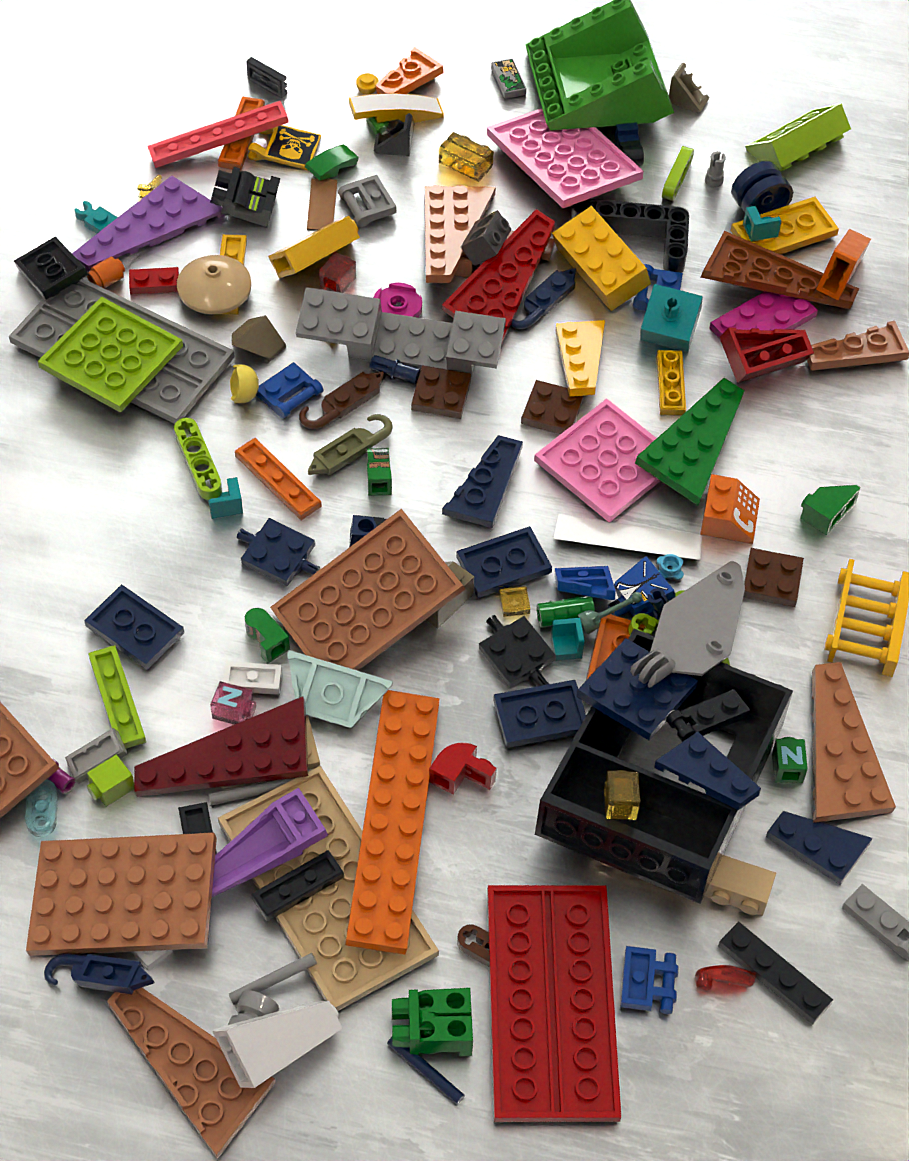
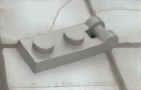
M861 884L844 902L842 908L898 955L909 960V921L865 885ZM902 933L907 937V940H901L898 936Z

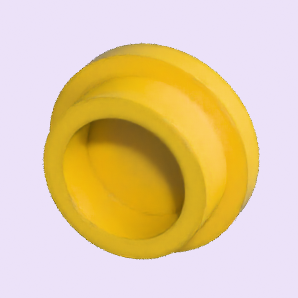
M364 73L357 77L356 86L362 94H373L376 91L375 85L379 80L373 74Z

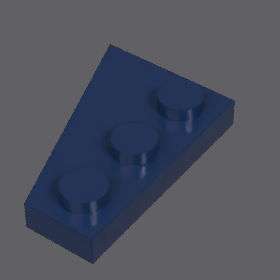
M696 732L655 761V769L661 772L667 770L679 776V781L687 785L691 782L705 789L707 795L736 810H740L758 797L761 788L699 732Z
M782 811L766 834L767 838L839 885L842 884L873 839L822 822L813 823L812 819Z

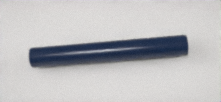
M392 1037L388 1040L387 1044L454 1103L458 1105L463 1100L465 1094L420 1055L410 1054V1047H394L392 1045Z

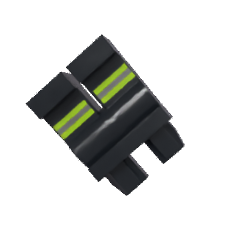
M233 167L232 173L219 170L215 186L227 189V191L214 187L210 203L222 206L221 214L227 216L230 214L234 217L268 227L281 178L271 176V179L268 180L254 176L247 171H240V168Z

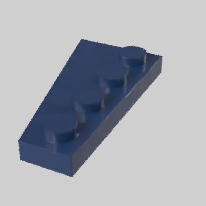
M498 435L482 455L481 461L476 468L473 467L469 472L468 478L463 485L456 489L450 502L444 505L442 515L493 528L523 448V441Z

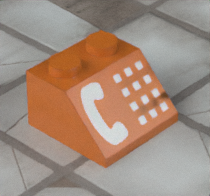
M711 474L700 535L753 544L760 498L737 478Z

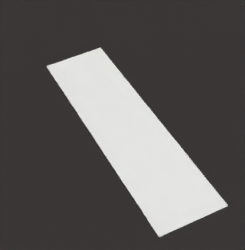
M558 514L554 539L661 555L674 554L688 559L700 560L702 535L616 522L609 523L608 521Z

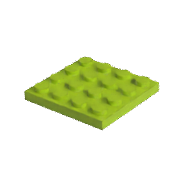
M101 297L38 360V365L42 370L121 413L183 347V340Z

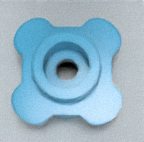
M667 554L657 559L656 563L659 565V572L665 579L674 578L675 580H680L683 578L684 573L681 571L683 560L674 554Z

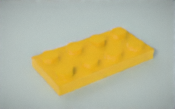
M814 196L760 214L761 218L768 216L771 218L780 217L782 222L779 235L774 238L752 241V243L781 255L837 236L839 228ZM744 220L731 225L730 231L734 235L750 241L743 226Z

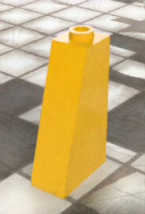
M350 216L343 217L269 255L268 257L278 277L282 278L295 274L360 238L357 224Z

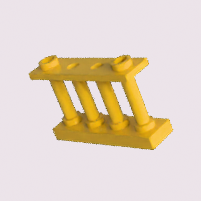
M849 559L846 569L841 568L838 578V584H842L833 634H828L824 650L829 651L827 662H833L836 650L879 660V663L883 664L881 675L893 677L899 660L909 603V572L903 571L900 581L895 580L893 583L852 573L855 560ZM854 584L891 593V596L895 597V603L885 604L848 595L849 586ZM845 606L887 615V618L891 619V625L886 624L885 627L843 617ZM841 628L883 637V640L887 641V647L879 649L839 639Z

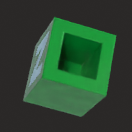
M794 737L776 739L772 751L775 783L804 782L808 770L805 739H795Z

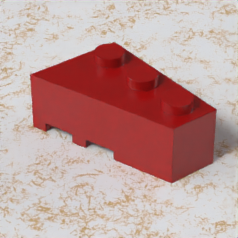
M728 327L719 337L737 383L803 363L814 354L805 330H759V328L741 330Z

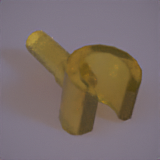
M158 174L149 184L139 183L137 190L140 191L138 198H143L150 193L162 179V176Z

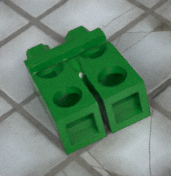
M470 988L432 989L418 992V989L409 990L408 998L392 999V1020L409 1019V1025L392 1026V1045L394 1047H410V1054L419 1055V1052L423 1054L460 1052V1056H472L473 1028Z

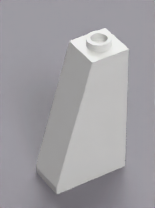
M314 1001L219 1027L213 1033L241 1088H255L343 1028L338 1020L339 1013L330 1001Z

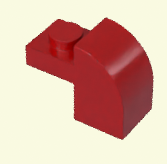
M455 743L444 748L430 766L429 783L454 795L464 778H467L490 790L496 782L497 767L484 758L479 759L476 757V745Z

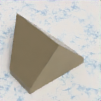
M683 62L671 77L669 98L672 104L699 113L710 97L707 94L703 95L699 89L702 86L697 87L692 81L693 74L686 73V64Z
M266 315L248 319L232 333L233 346L263 356L269 362L286 348V343Z

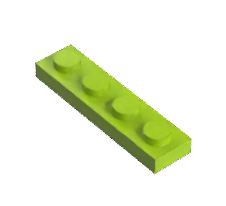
M116 646L89 652L90 663L111 728L118 731L125 749L146 743L145 734Z

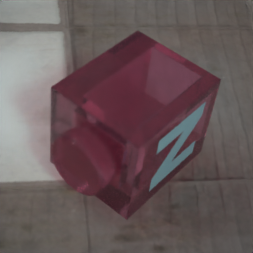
M220 681L210 704L212 719L235 725L247 720L248 717L252 718L256 710L252 689Z

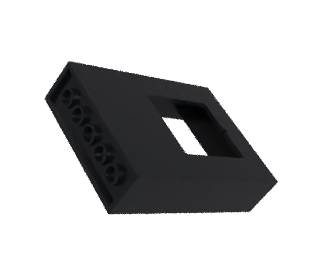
M633 629L628 639L650 652L654 636ZM721 662L702 676L689 675L698 680L697 687L677 710L683 711L731 690H735L749 707L750 713L747 718L723 727L721 730L736 736L727 758L751 780L757 783L783 727L793 690ZM591 706L540 799L534 835L701 904L746 805L740 810H736L703 792L619 759L618 757L632 730Z

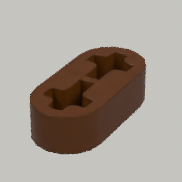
M473 924L463 926L457 936L459 949L466 955L489 967V932ZM472 934L476 935L477 943L471 942L470 945L465 943L466 937H470Z

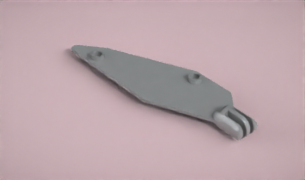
M728 562L664 604L650 653L631 666L630 672L634 677L640 673L638 680L643 684L649 681L648 687L650 688L671 673L702 676L730 656L745 592L741 566L737 562Z

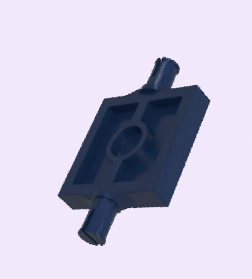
M268 518L261 530L255 535L243 528L237 533V539L249 544V547L241 557V563L286 586L302 570L311 575L320 570V566L308 561V556L315 547V540L271 518Z

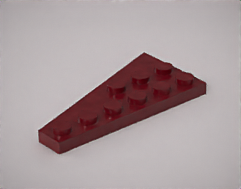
M304 696L134 766V792L136 796L142 797L309 776Z

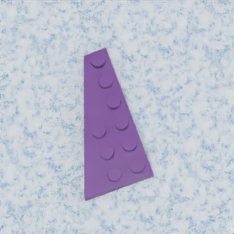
M171 175L72 254L89 272L91 267L110 256L114 259L127 253L131 256L138 253L139 248L146 245L152 247L183 234L184 229L197 225L200 227L205 225L206 220L215 216L217 219L224 217L225 215L221 214L223 207L210 203V199Z

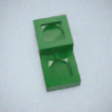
M345 144L318 154L305 164V168L318 180L337 177L340 168L357 165L359 157Z

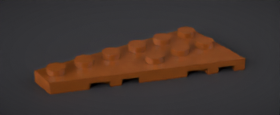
M727 231L723 232L700 277L851 309L859 291V288L847 284L839 300H836L816 290L823 276L822 272Z

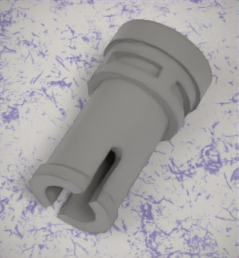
M720 151L713 152L710 156V165L705 175V183L710 187H719L724 181L723 168L726 156L723 153L720 160Z

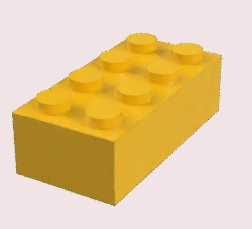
M592 206L552 232L557 250L573 268H576V272L610 311H613L651 284L645 265Z

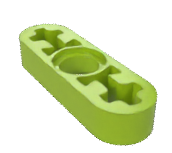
M681 147L664 184L662 198L671 201L675 200L694 156L693 148Z

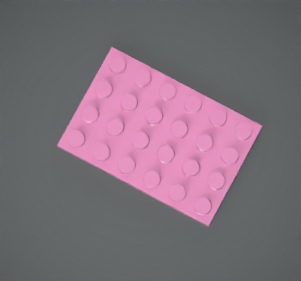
M542 108L487 127V136L562 208L643 179L644 171L596 127L550 130L546 124Z

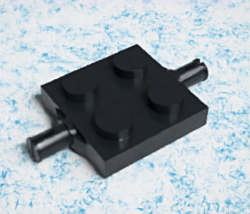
M492 615V619L489 617L486 623L494 633L479 643V649L508 687L512 688L518 683L530 679L536 686L549 684L542 676L541 671L544 667L556 661V655L527 618L523 616L510 625L503 626L496 615Z

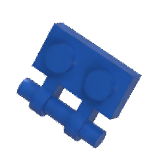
M626 946L620 1007L651 1011L653 1000H658L661 1002L660 1012L672 1014L673 1003L677 1001V991L674 990L675 978L678 977L679 966L676 964V954L665 953L664 962L656 961V949ZM655 974L663 977L662 987L654 986Z

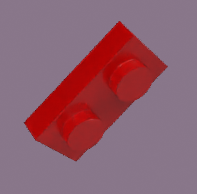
M179 267L130 269V295L178 292L177 279Z

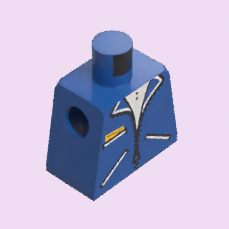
M646 556L615 581L614 587L618 599L607 606L611 608L631 598L633 593L639 592L642 594L641 602H633L611 614L620 617L629 611L633 617L639 613H645L653 617L655 616L653 613L654 608L648 600V594L652 595L650 593L651 590L655 588L663 589L668 601L675 598L676 595L671 585Z

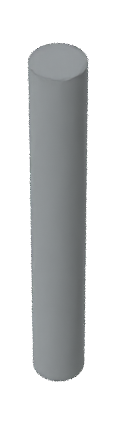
M295 778L267 781L209 794L211 805L266 794Z
M310 953L229 993V997L235 1005L244 991L261 992L316 965L317 961L313 953Z

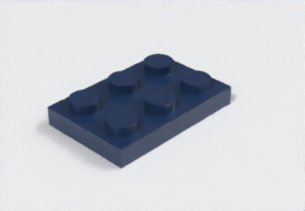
M530 526L456 551V558L461 567L474 576V592L477 598L552 573V565Z
M122 584L84 620L87 628L111 645H115L118 650L147 670L184 634L183 626Z
M576 680L494 694L493 701L506 748L576 735L586 717L582 700L577 697L578 686Z

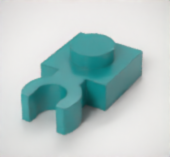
M88 201L83 202L85 211H80L77 208L74 209L75 217L80 221H84V226L96 234L118 218L101 206L94 210L92 204Z

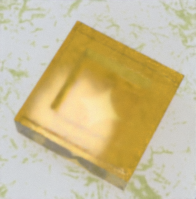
M526 586L499 590L503 617L530 614L531 608Z

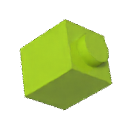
M117 754L87 772L89 780L87 789L94 800L100 799L105 807L134 790L133 776Z

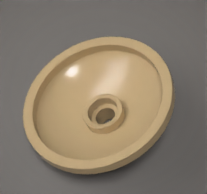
M207 255L191 261L181 270L177 279V290L183 303L189 308L205 314H221L236 309L246 301L252 287L251 276L247 268L238 260L223 255Z

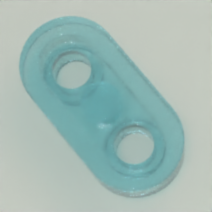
M45 780L27 795L25 822L28 831L37 837L47 836L52 833L57 823L58 793L54 783L49 780ZM43 795L48 796L45 800L39 799ZM41 821L46 822V824L43 826H37V824Z

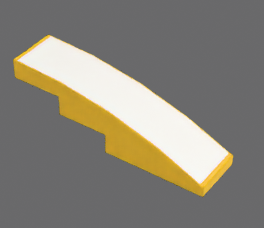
M398 93L349 97V107L354 120L375 117L377 123L396 119L405 122V117L408 113L413 116L414 123L444 118L438 98Z

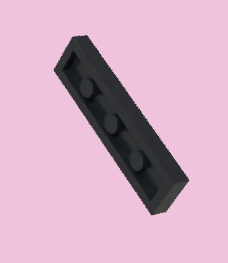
M739 921L719 941L718 946L812 1025L832 1004L834 999Z

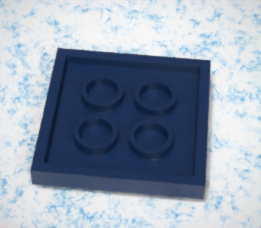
M625 638L577 691V697L650 741L666 723V717L671 712L677 710L696 689L698 680L688 674L671 673L649 688V681L643 684L638 680L640 673L634 677L630 670L635 662L650 652Z

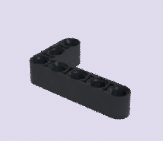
M587 199L571 206L570 220L592 206L616 234L665 238L663 269L680 273L684 271L689 234V212L686 209L676 206Z

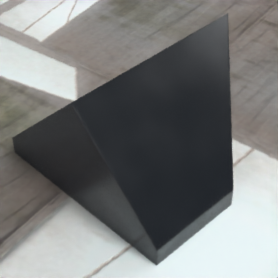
M408 113L405 117V122L398 120L392 129L387 127L386 131L388 133L384 135L380 132L377 133L373 151L377 154L410 156L415 125L413 116Z

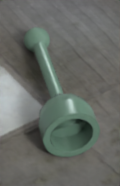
M635 592L631 598L599 614L592 610L578 614L586 633L589 634L598 629L601 618L633 602H641L642 594Z

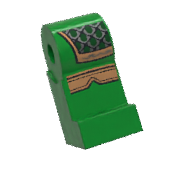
M367 448L368 496L392 495L389 448ZM372 483H387L383 488H376L372 485Z
M252 608L246 612V633L251 639L259 642L261 657L267 664L290 650L289 636L267 611L262 608Z

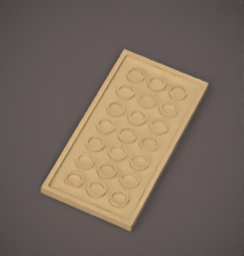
M319 766L309 771V776L295 778L218 817V823L229 842H231L271 803L297 788L301 790L327 831V837L304 849L302 855L252 878L259 890L327 850L330 851L343 870L344 878L275 917L299 958L313 953L317 964L306 970L324 1000L330 1001L339 1011L439 956V950L413 909L406 955L345 945L362 830L322 767Z

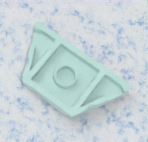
M288 650L287 653L295 699L304 696L306 715L351 729L393 684V681Z

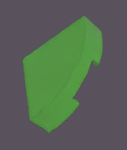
M375 117L366 118V122L375 135L379 132L382 134L389 126V121L377 123Z

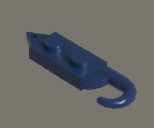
M576 268L561 272L556 270L526 297L524 309L529 315L521 321L513 319L510 326L516 329H526L542 316L548 314L575 289Z
M70 953L59 954L48 962L44 970L45 980L54 986L58 984V981L52 977V973L57 967L62 965L73 966L71 977L79 987L132 995L134 990L155 983L152 977L144 970L140 961L87 954V956Z

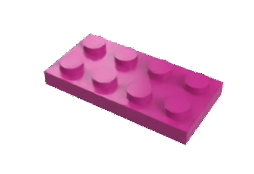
M764 291L711 321L709 329L718 338L728 327L741 330H750L751 328H759V330H794L815 318L818 310L808 300Z

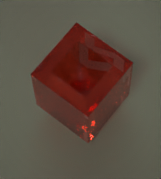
M334 252L319 270L320 287L327 291L344 293L356 279V261L337 252Z

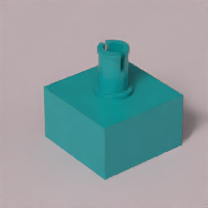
M654 284L640 329V340L689 352L701 312L703 296Z

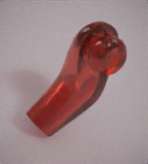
M731 965L703 967L695 973V977L698 978L696 986L702 990H710L713 986V981L751 987L755 982L754 972Z

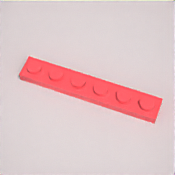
M280 100L148 145L147 147L155 168L289 123V120Z

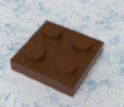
M422 365L411 403V410L461 419L472 374Z
M536 380L522 414L521 424L562 434L576 422L584 396H569L568 388Z
M751 548L744 581L745 592L743 597L796 607L804 558Z

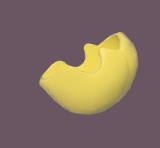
M234 365L233 368L235 370L230 379V390L233 395L231 400L235 404L250 402L256 396L259 388L257 374L247 365Z

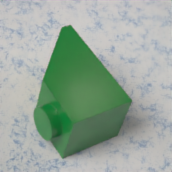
M857 485L819 487L813 494L809 493L802 501L801 507H803L800 519L827 535L855 505L861 487Z

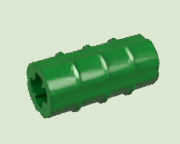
M577 596L576 598L558 601L550 600L549 602L538 603L536 608L540 628L551 627L554 620L579 618L578 614L584 611H595L594 602L590 596Z

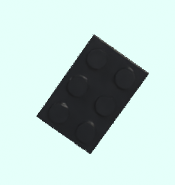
M56 236L14 260L17 269L45 300L58 295L60 291L72 284L78 283L82 278L89 275L82 263Z

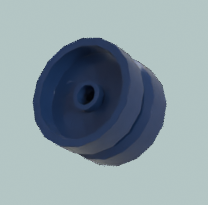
M761 161L744 169L737 176L731 188L732 197L742 207L744 214L746 207L756 206L760 215L787 206L792 201L794 193L792 186L782 176L778 167L770 161Z

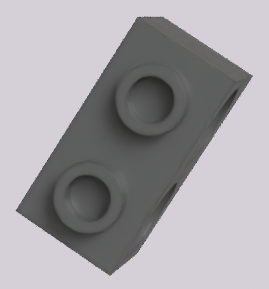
M497 210L474 223L461 245V249L474 266L498 254L511 231L508 221Z

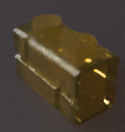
M452 132L439 147L438 163L479 182L493 166L494 151L486 145H480L472 141L465 135L461 136Z

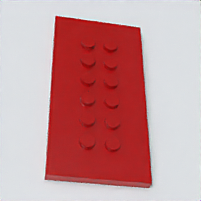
M488 885L487 906L494 1122H620L621 1102L607 885Z

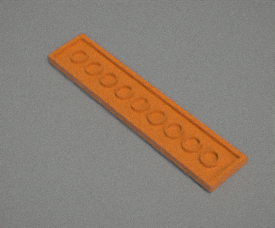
M388 690L383 695L346 946L406 955L430 776L429 768L432 761L440 698Z

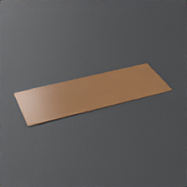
M311 179L307 229L319 230L334 222L337 191L336 179Z

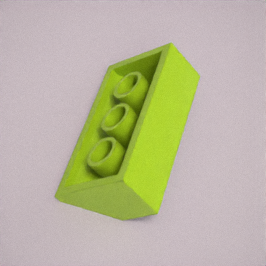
M842 103L810 110L745 147L759 162L770 161L780 171H783L792 166L791 162L795 160L798 162L808 158L809 152H817L826 148L827 142H835L844 138L843 134L851 130Z

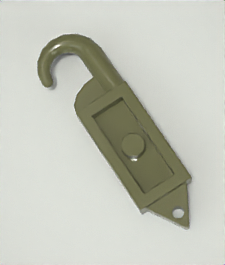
M373 414L367 420L381 421L384 424L381 430L372 434L364 428H353L313 453L314 459L308 468V475L327 473L330 476L367 453V448L373 447L391 434L393 429L391 420L385 415Z

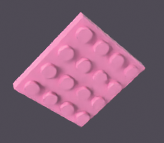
M607 398L534 456V461L609 523L660 482L659 479L635 464L637 456L657 438Z

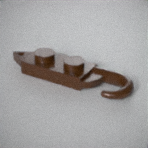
M363 371L326 395L321 404L325 415L317 420H308L306 413L309 407H304L299 414L301 424L309 429H320L337 418L341 419L380 393L384 372L366 374Z

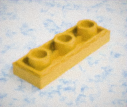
M657 350L660 415H683L686 412L682 351Z

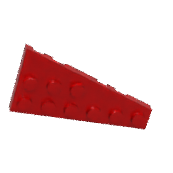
M536 209L505 240L498 254L484 261L442 304V310L453 318L455 311L506 318L503 342L555 229V221Z

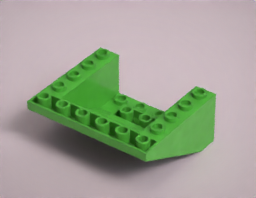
M612 0L601 7L594 8L587 14L576 17L570 22L552 29L540 37L533 38L525 44L546 124L550 130L616 126V124L636 122L637 124L654 123L674 113L648 33L631 0Z

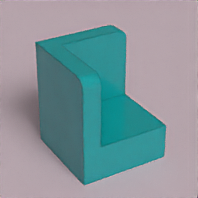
M756 206L746 207L743 226L752 242L778 237L782 221L780 217L771 218L768 216L761 218Z
M237 477L227 479V492H222L218 498L208 500L212 519L243 514L242 498Z
M580 618L553 621L551 642L553 652L556 655V661L582 659L585 640Z

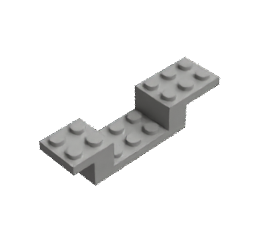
M306 287L297 324L296 337L346 345L349 358L371 361L372 357L377 355L393 361L398 359L400 363L421 369L422 365L473 375L474 365L497 369L506 318L455 311L453 323L382 312L381 300L378 298Z

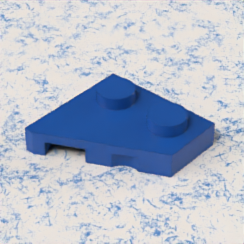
M608 566L555 568L554 578L558 591L615 600L616 590Z

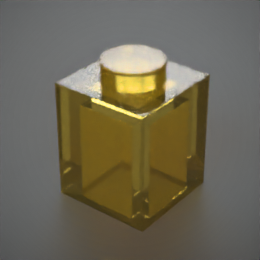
M624 770L608 771L604 787L606 819L636 820L640 805L638 772H627Z

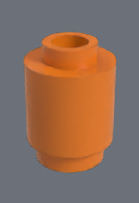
M110 256L91 267L87 278L88 281L105 289L124 278L123 272H125V268L118 258L114 259Z

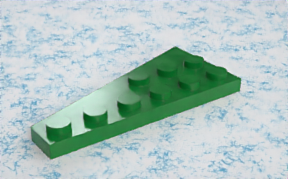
M723 378L637 456L635 464L699 506L745 390Z

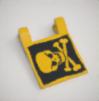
M280 125L260 132V134L264 135L272 134L267 149L257 143H251L248 148L250 151L248 158L253 161L264 159L307 170L305 164L314 158L321 135Z

